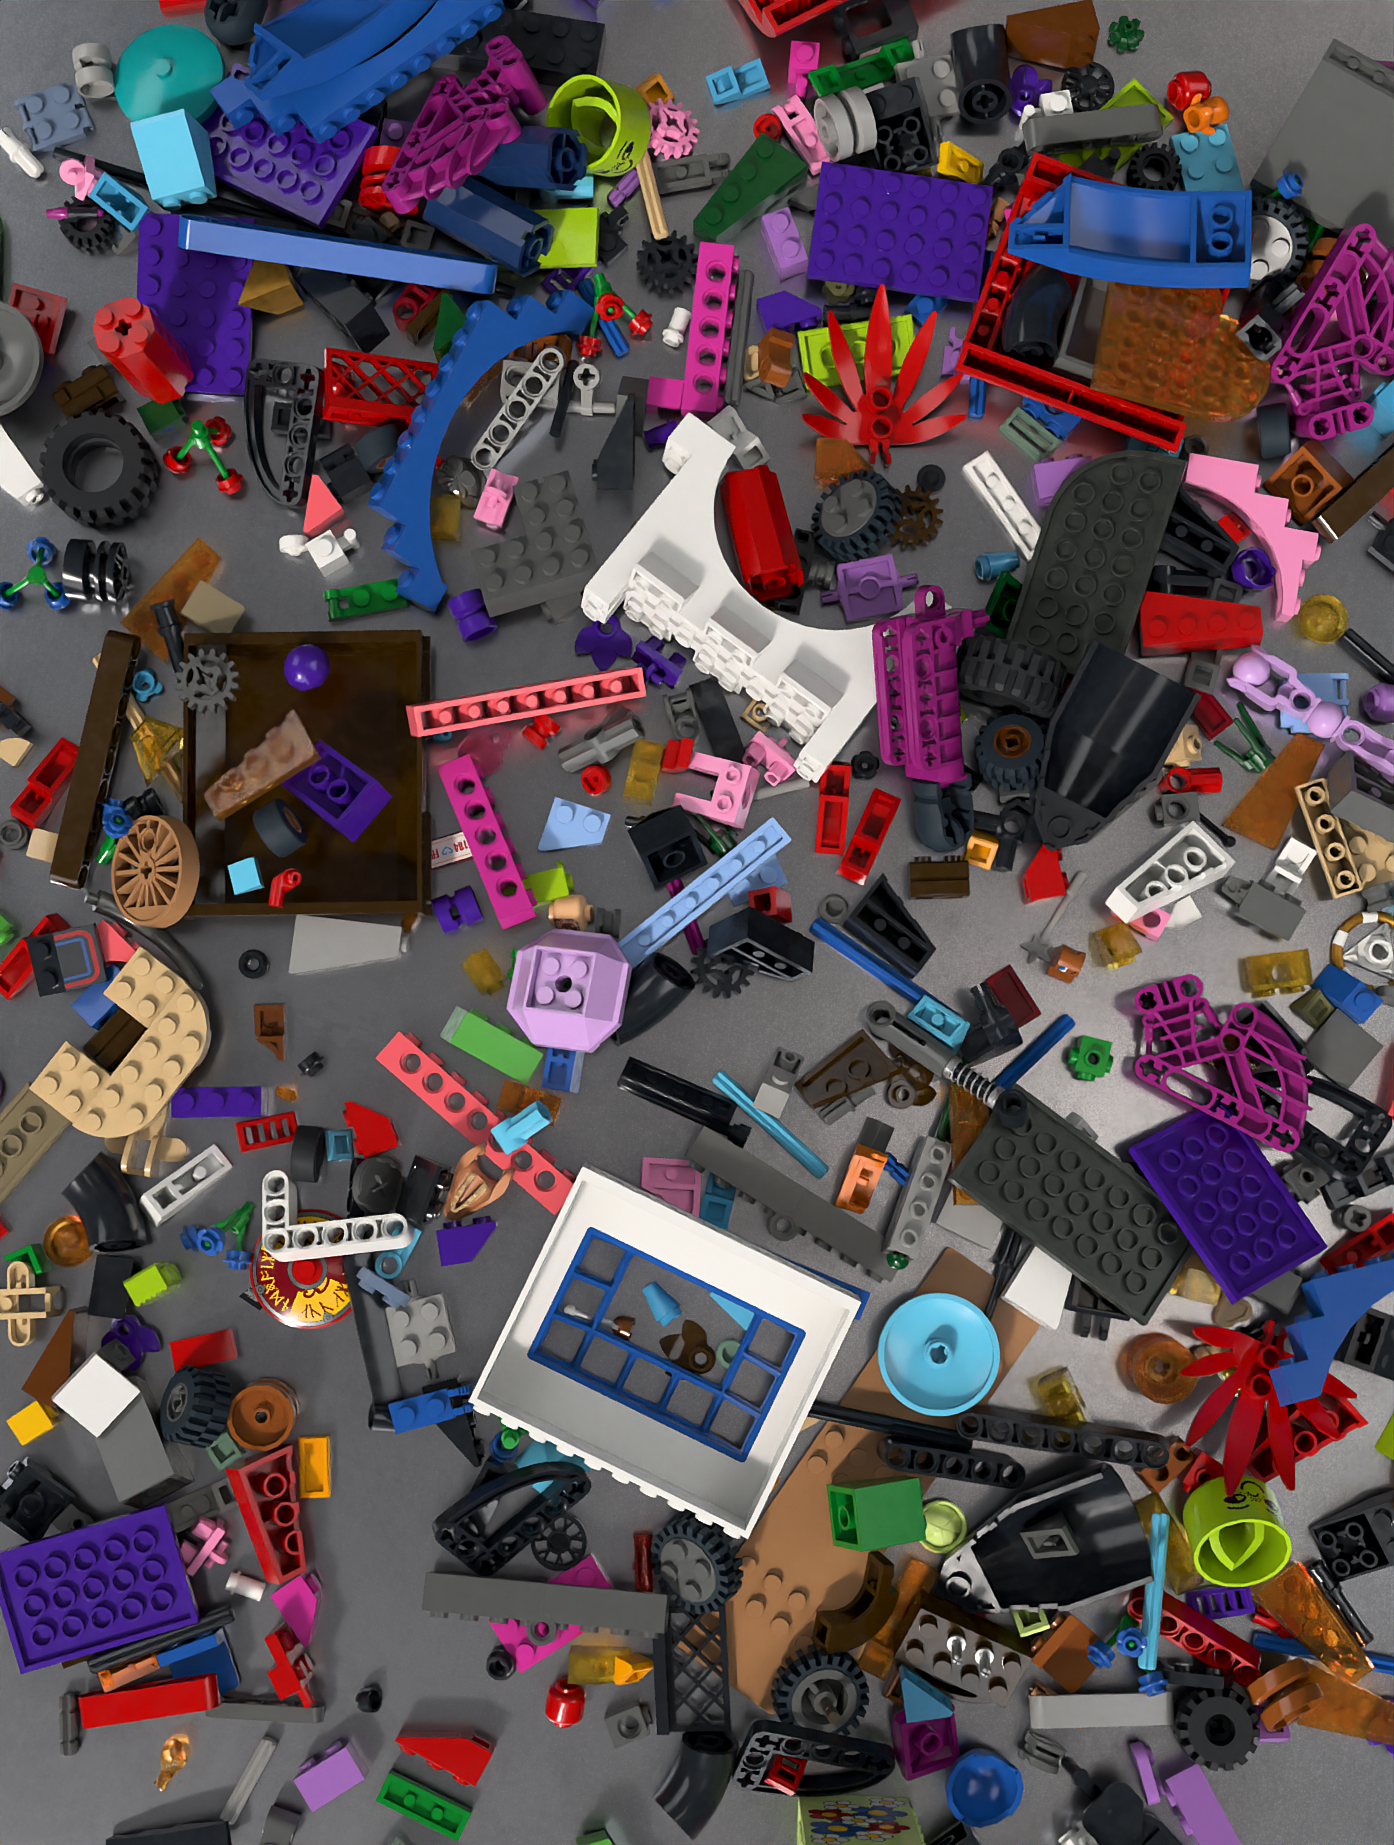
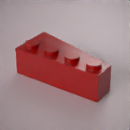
M1146 591L1138 614L1141 657L1251 647V644L1260 646L1263 638L1261 608L1259 606Z

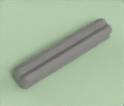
M264 1736L261 1739L220 1814V1818L223 1821H229V1824H234L277 1747V1742L268 1736Z

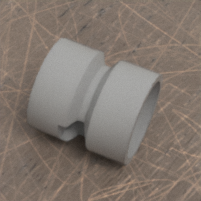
M85 43L76 46L72 51L74 69L77 71L75 79L78 93L88 98H101L112 94L115 85L113 73L110 70L112 64L108 47L99 43Z

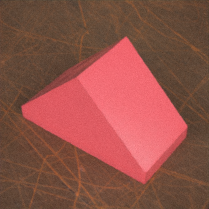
M312 475L303 532L309 539L316 538L346 516L343 508L318 475Z

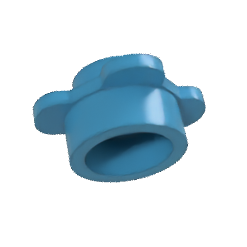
M144 668L143 671L137 672L134 676L132 688L136 692V699L138 701L144 702L148 699V696L154 693L159 694L162 691V684L157 682L154 677L155 672L151 668ZM144 682L148 683L147 687H143Z

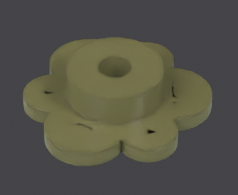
M825 281L826 285L822 287V293L827 295V302L830 305H837L839 302L843 304L848 303L849 296L855 292V285Z

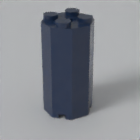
M521 126L522 131L519 137L512 142L499 144L484 169L476 175H468L489 186L574 191L577 185H574L575 182L582 180L586 175L588 149L585 143L579 142L577 136H580L578 130L561 127Z
M470 176L467 177L460 187L450 189L447 186L438 198L427 200L426 209L423 213V220L430 223L435 229L524 278L537 271L542 263L537 260L541 254L547 256L555 230L552 225L548 224L550 221L547 218Z

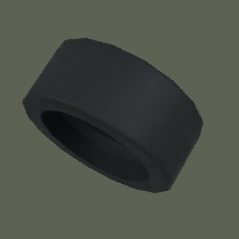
M298 1125L291 1151L290 1170L293 1181L318 1182L324 1157L325 1137L323 1127Z

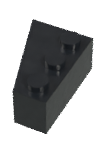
M304 267L294 276L295 280L309 299L328 318L331 317L342 328L341 332L346 337L350 335L353 338L360 352L370 353L390 335L389 330L374 308L377 306L376 301L368 292L365 291L362 294L359 291L360 287L349 275L345 278L341 275L343 274L341 272Z
M1180 484L1160 548L1200 571H1208V575L1212 578L1220 579L1226 573L1240 547L1215 520L1212 521L1201 509L1202 506L1198 501H1194L1183 489V485Z
M882 873L842 926L913 979L936 951V948L916 919L912 918L903 905V900L900 896L896 895L887 882V877Z

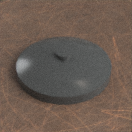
M0 302V416L17 409L32 395L42 374L44 356L40 337L33 324L18 310L6 303Z

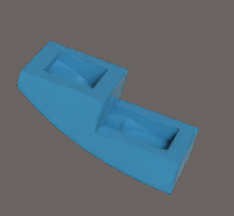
M760 58L736 69H733L730 65L705 77L715 105L739 100L771 88Z
M710 1172L699 1218L727 1230L737 1188L733 1185H730L728 1189L713 1181L715 1174Z

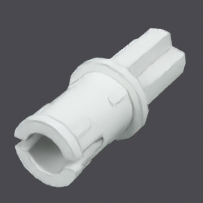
M8 127L3 128L4 132L0 130V145L10 155V160L13 163H18L30 177L38 178L44 171V168L30 153L29 146L21 143Z

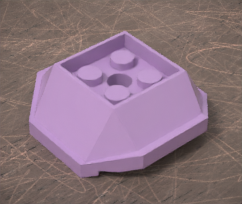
M554 928L518 950L506 1009L532 1044L541 1047L593 1053L600 1046V1043L611 1036L622 1025L632 965L614 937L609 934ZM572 980L571 988L567 992H563L564 984Z

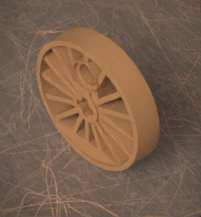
M167 815L142 816L133 821L129 833L120 838L116 845L111 869L113 894L122 914L134 924L152 928L169 927L178 922L192 904L199 881V853L191 831L181 820ZM132 864L138 867V869L131 870Z

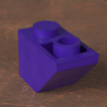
M786 291L759 298L756 304V310L765 335L771 327L788 333L812 330L817 328L818 324H821L823 313L820 307Z
M490 1216L473 1218L472 1225L461 1226V1221L443 1223V1229L436 1231L441 1267L474 1261L499 1227L498 1220L491 1221Z

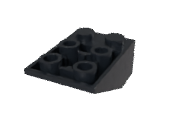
M912 77L865 94L872 108L876 123L877 143L874 151L880 170L910 174L939 164L928 107L919 77Z
M415 1155L395 1212L419 1225L430 1224L433 1220H438L444 1203L440 1201L443 1191H449L454 1176V1174L450 1173L452 1167L421 1155Z
M1369 1308L1351 1327L1338 1348L1334 1360L1394 1381V1316Z
M1394 1490L1371 1497L1309 1527L1335 1581L1342 1582L1394 1566Z

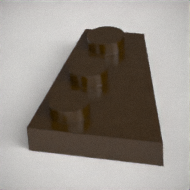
M861 1029L797 1081L794 1086L812 1108L816 1109L901 1073L869 1035Z

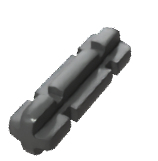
M65 1693L59 1697V1709H62L61 1713H59L60 1739H63L60 1743V1754L62 1756H72L78 1752V1740L75 1739L78 1736V1711L75 1710V1706H78L77 1694Z

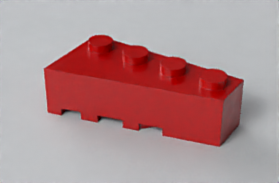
M1321 1392V1396L1316 1398L1325 1408L1341 1435V1438L1333 1439L1309 1422L1294 1403L1286 1405L1292 1431L1295 1463L1307 1456L1312 1457L1320 1452L1319 1449L1333 1441L1337 1442L1343 1439L1350 1431L1356 1428L1360 1429L1369 1423L1347 1398ZM1267 1420L1259 1428L1251 1457L1245 1469V1472L1250 1477H1254L1264 1483L1279 1475L1270 1448Z
M280 1444L276 1448L261 1451L225 1468L266 1582L281 1584L306 1571L302 1531L299 1529L298 1514H300L299 1502H296L294 1486L296 1476L295 1471L292 1469L291 1456H293L292 1444Z

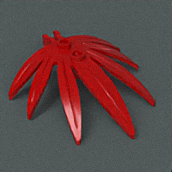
M880 284L872 306L866 334L864 352L866 394L864 395L847 341L833 311L829 310L827 323L833 361L843 389L855 412H852L829 388L805 372L803 379L813 396L831 415L844 424L813 414H802V421L820 435L833 441L850 445H868L871 453L868 457V467H873L876 464L875 456L879 452L878 444L880 445L881 456L884 458V467H889L892 464L891 454L888 451L890 445H908L935 438L963 422L967 416L965 414L936 417L912 425L932 412L949 396L962 379L963 373H959L938 384L920 397L906 412L901 411L925 363L934 333L937 311H933L929 315L912 342L902 363L892 395L890 392L892 378L891 324L885 286Z
M1273 1320L1265 1321L1263 1328L1264 1336L1260 1341L1238 1331L1222 1327L1201 1326L1193 1328L1192 1333L1204 1343L1217 1348L1231 1349L1232 1351L1199 1358L1180 1371L1181 1376L1199 1377L1219 1373L1233 1366L1236 1368V1371L1220 1383L1202 1404L1191 1423L1184 1442L1186 1448L1191 1447L1218 1420L1234 1398L1238 1389H1240L1230 1417L1224 1447L1225 1493L1229 1497L1234 1495L1248 1465L1259 1432L1265 1401H1267L1268 1437L1276 1468L1286 1489L1289 1491L1295 1490V1456L1289 1415L1286 1405L1280 1407L1269 1370L1279 1367L1278 1361L1294 1357V1355L1283 1351L1284 1339L1288 1337L1285 1329L1287 1326L1281 1327L1279 1335L1274 1337L1273 1327L1275 1321ZM1330 1373L1327 1374L1322 1392L1341 1398L1354 1399L1357 1397V1394ZM1316 1397L1294 1403L1305 1418L1320 1431L1333 1439L1341 1438L1333 1420Z

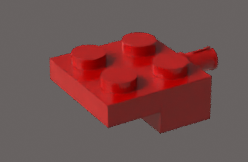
M284 1621L275 1626L264 1638L275 1660L267 1674L280 1701L297 1692L304 1705V1709L316 1703L308 1687V1681L313 1676L311 1673L313 1665L307 1654L302 1655L298 1643H300L299 1639L287 1622Z

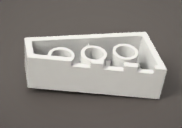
M1192 821L1116 887L1105 904L1127 924L1224 877L1235 861Z

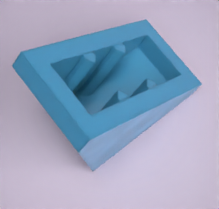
M106 172L102 174L88 195L132 232L137 230L140 221L150 210L141 194Z
M901 1664L898 1669L907 1723L951 1717L954 1713L951 1698Z

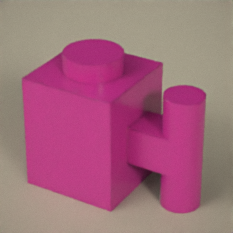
M791 40L788 83L796 84L795 95L804 103L806 101L807 85H812L808 73L818 69L820 43Z

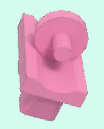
M88 154L85 156L84 165L78 159L68 158L61 163L59 170L63 181L67 184L75 185V197L82 201L86 194H90L102 174L106 172L95 167V158Z
M491 468L475 511L474 519L502 528L514 496L512 486L518 485L519 477L507 475Z
M758 731L744 747L746 752L742 761L753 768L759 763L768 769L764 775L765 780L772 786L785 781L797 769L793 766L796 760L791 757L792 753L784 748L788 741L784 736L777 742L770 735L766 737L762 732Z
M201 1515L198 1517L191 1528V1533L201 1538L196 1546L185 1539L179 1543L187 1573L192 1577L203 1562L207 1568L211 1569L215 1562L225 1564L229 1559L228 1555L224 1552L229 1543L221 1539L225 1533L223 1528L225 1521L218 1517L215 1521Z

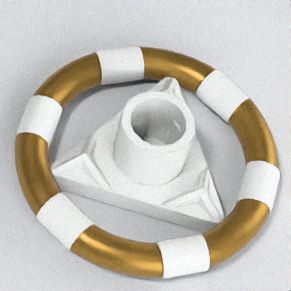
M1364 911L1347 919L1337 930L1332 942V961L1335 967L1353 977L1354 975L1347 968L1344 961L1392 980L1388 983L1372 985L1364 983L1375 993V989L1378 986L1394 985V957L1389 925L1394 928V915L1383 911L1371 913ZM1383 922V924L1343 954L1346 939L1353 928L1362 923Z

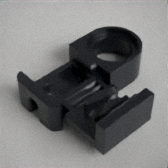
M0 701V722L8 730L11 729L16 735L22 737L31 728V725L14 708Z

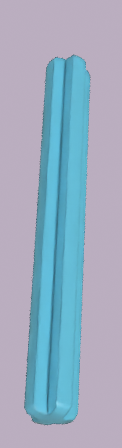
M721 1070L712 1080L713 1083L815 1177L820 1179L827 1173L829 1166L773 1115L752 1107L755 1099L725 1071Z
M1157 1512L1152 1514L1149 1542L1153 1559L1154 1581L1145 1584L1141 1632L1147 1638V1647L1143 1649V1653L1138 1658V1666L1146 1670H1155L1157 1664L1170 1516L1168 1514Z

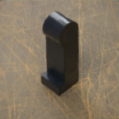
M796 528L794 540L803 569L804 583L800 587H798L797 583L791 587L793 591L791 594L775 599L773 610L794 615L800 614L815 550L816 539L813 536L815 532Z

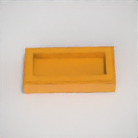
M330 1435L299 1436L300 1498L331 1497Z

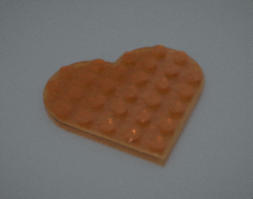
M1109 281L1090 389L1201 421L1226 423L1246 416L1263 399L1270 382L1269 359L1267 361L1259 360L1235 334L1239 321L1222 314L1223 305L1219 288H1166Z

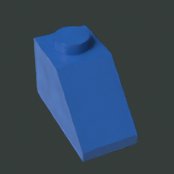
M1328 964L1310 985L1314 990H1321L1335 1008H1339L1357 1024L1365 1023L1384 1001L1362 981L1332 964Z

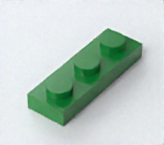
M392 1770L389 1771L376 1799V1802L457 1842L472 1812L471 1809Z

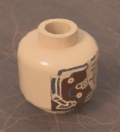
M570 894V896L557 898L554 902L550 903L549 921L557 929L585 931L588 922H593L594 908L593 905L588 904L584 895Z

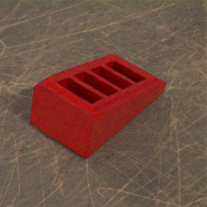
M295 1111L235 1123L234 1127L240 1154L293 1142L295 1131L298 1127ZM285 1119L287 1120L290 1135L284 1137L281 1120ZM269 1123H275L278 1138L272 1139ZM257 1126H263L266 1141L260 1142ZM246 1128H251L253 1144H248Z
M775 1754L764 1782L792 1796L796 1793L808 1760ZM785 1758L796 1764V1769L782 1763V1759ZM781 1769L792 1775L791 1780L777 1773L778 1770Z

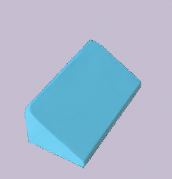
M927 995L923 996L907 1016L908 1020L955 1052L959 1051L970 1026L968 1021Z

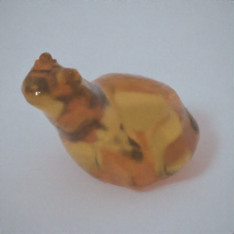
M176 1738L167 1739L161 1750L160 1762L162 1769L157 1780L154 1782L160 1791L166 1789L171 1779L187 1763L184 1747Z

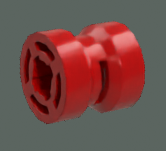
M546 714L533 716L535 723L525 725L520 731L530 743L541 751L548 745V735H556L561 729Z

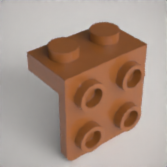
M1071 1611L1057 1612L1051 1618L1049 1629H1046L1042 1635H1037L1031 1641V1661L1038 1668L1044 1669L1069 1693H1075L1097 1668L1087 1657L1089 1653L1087 1646L1093 1644L1097 1639L1103 1640Z

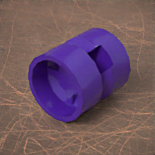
M481 589L465 591L448 601L447 605L453 618L460 621L457 628L463 642L481 639L498 628L494 617H489L488 611L485 610L486 605Z
M471 885L455 890L452 897L445 894L432 899L433 908L445 935L460 930L463 923L470 926L484 920ZM457 905L460 914L453 916L451 908Z

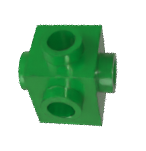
M1086 1035L1079 1036L1077 1046L1071 1047L1068 1057V1063L1072 1064L1071 1071L1078 1073L1077 1078L1095 1082L1096 1077H1104L1105 1072L1110 1073L1113 1064V1056L1110 1055L1112 1042ZM1089 1055L1093 1058L1092 1064L1088 1061Z

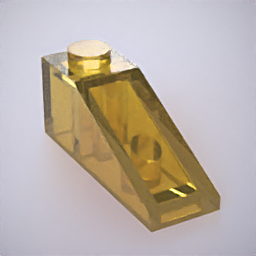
M1155 1493L1135 1503L1134 1505L1140 1516L1148 1543L1150 1542L1152 1514L1157 1512L1170 1516L1165 1577L1176 1596L1204 1583V1577L1196 1569L1191 1549L1159 1493Z

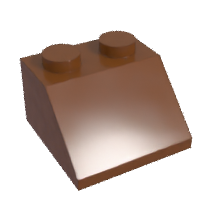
M1311 439L1297 450L1263 485L1275 497L1289 499L1287 509H1291V515L1303 526L1352 482L1354 478L1318 440Z

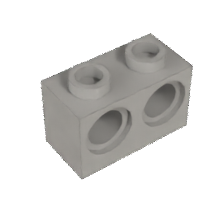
M520 357L503 361L500 386L502 402L506 403L518 385L512 384L510 380L516 375L524 377L533 363ZM545 360L548 367H558L555 362ZM562 371L537 406L557 407L562 387ZM532 376L529 378L528 386L531 391L540 392L543 387L539 385L541 380L538 377ZM513 401V404H523L521 401Z

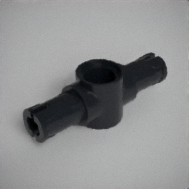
M1025 141L1018 147L1014 146L1013 148L1001 151L997 163L989 169V174L978 184L993 186V194L999 187L1015 183L1018 180L1015 173L1029 164V159L1032 157L1027 155ZM1010 164L1014 169H1007L1003 165Z

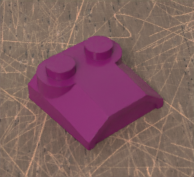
M902 1710L893 1718L891 1730L895 1759L902 1776L907 1781L951 1767L955 1760L960 1757L954 1713L951 1717L907 1723L905 1711Z

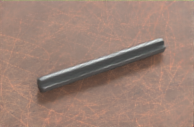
M741 270L737 276L723 398L726 406L730 405L731 407L739 406L741 400L755 277L750 270Z

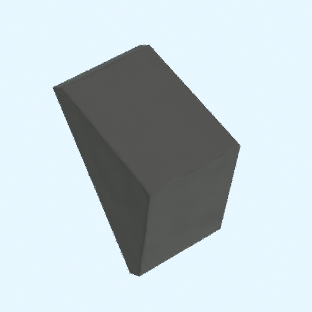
M622 376L617 393L615 421L629 393H635V436L643 437L649 379Z
M1062 1511L1020 1532L1034 1559L1072 1556L1080 1552L1076 1537Z

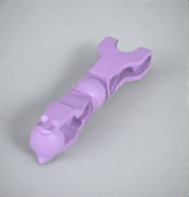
M1251 644V652L1242 654L1235 660L1233 665L1234 677L1226 679L1229 686L1245 693L1246 697L1266 711H1273L1277 708L1291 717L1303 719L1302 723L1305 724L1307 722L1309 730L1314 735L1321 738H1331L1329 741L1332 743L1335 740L1337 746L1347 753L1349 750L1357 755L1355 759L1368 770L1371 767L1378 770L1379 775L1377 777L1390 786L1394 784V740L1381 736L1361 722L1349 720V715L1345 718L1343 710L1336 703L1321 701L1322 697L1320 696L1316 698L1315 694L1296 678L1297 671L1294 667L1274 655H1269L1259 645ZM1270 669L1287 680L1285 685L1279 687L1278 695L1274 698L1257 689L1267 682L1270 676ZM1297 697H1303L1308 701L1309 707L1298 709L1294 705L1293 700ZM1346 730L1355 731L1358 735V741L1354 743L1348 742L1344 738L1343 732Z

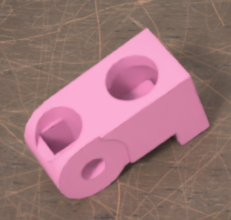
M1158 908L1127 924L1145 934L1149 939L1157 942L1171 914ZM1111 910V912H1110L1111 915H1113L1115 918L1119 919L1120 921L1124 922L1121 918H1119V917Z

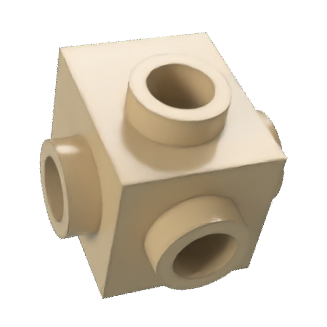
M1185 725L1166 759L1165 765L1186 769L1191 767V762L1202 760V742L1199 738L1198 725Z

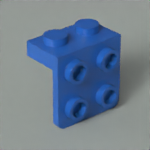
M222 1627L166 1647L156 1655L160 1667L169 1665L173 1679L216 1673L220 1694L235 1689L240 1683Z

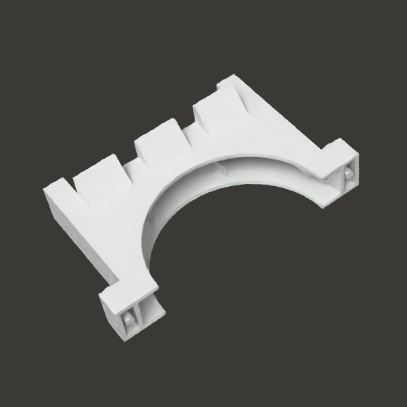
M689 412L668 437L662 458L667 469L676 475L585 586L581 608H583V612L591 620H599L605 624L624 601L623 609H625L627 616L633 621H641L649 627L648 629L653 636L670 642L675 635V639L682 646L694 649L695 654L692 660L696 662L695 665L701 672L705 674L710 673L717 677L719 684L724 689L730 692L734 691L738 695L745 687L746 692L753 699L762 700L766 703L762 712L766 714L765 717L771 724L783 727L789 732V736L795 742L805 744L793 766L797 768L796 771L801 777L808 781L812 779L817 783L877 704L872 646V629L875 624L850 630H825L803 626L765 608L739 584L723 558L714 525L716 489L729 470L726 463L735 451L736 446ZM929 591L926 595V604L928 605V607L933 602V594L931 591ZM914 601L892 617L915 613ZM945 603V609L952 608L947 603ZM888 629L886 632H883L884 637L889 635ZM885 647V650H891V647ZM891 656L886 659L887 671H890L893 666Z

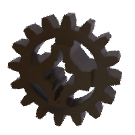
M906 485L904 493H901L896 488L897 494L901 497L899 504L902 506V512H899L900 522L892 523L896 528V531L892 534V543L895 544L898 540L903 541V549L907 547L908 543H912L914 549H918L920 541L927 546L930 542L929 536L936 538L938 535L936 528H941L943 521L938 519V517L943 515V509H936L940 500L938 498L930 499L931 490H928L925 494L921 493L920 485L916 487L915 491H911L910 486ZM907 513H909L911 516L917 515L916 521H914L912 518L907 520ZM930 514L931 522L928 528H926L923 519ZM902 531L910 532V533H912L913 535H911V534H906V533H904V532H902Z

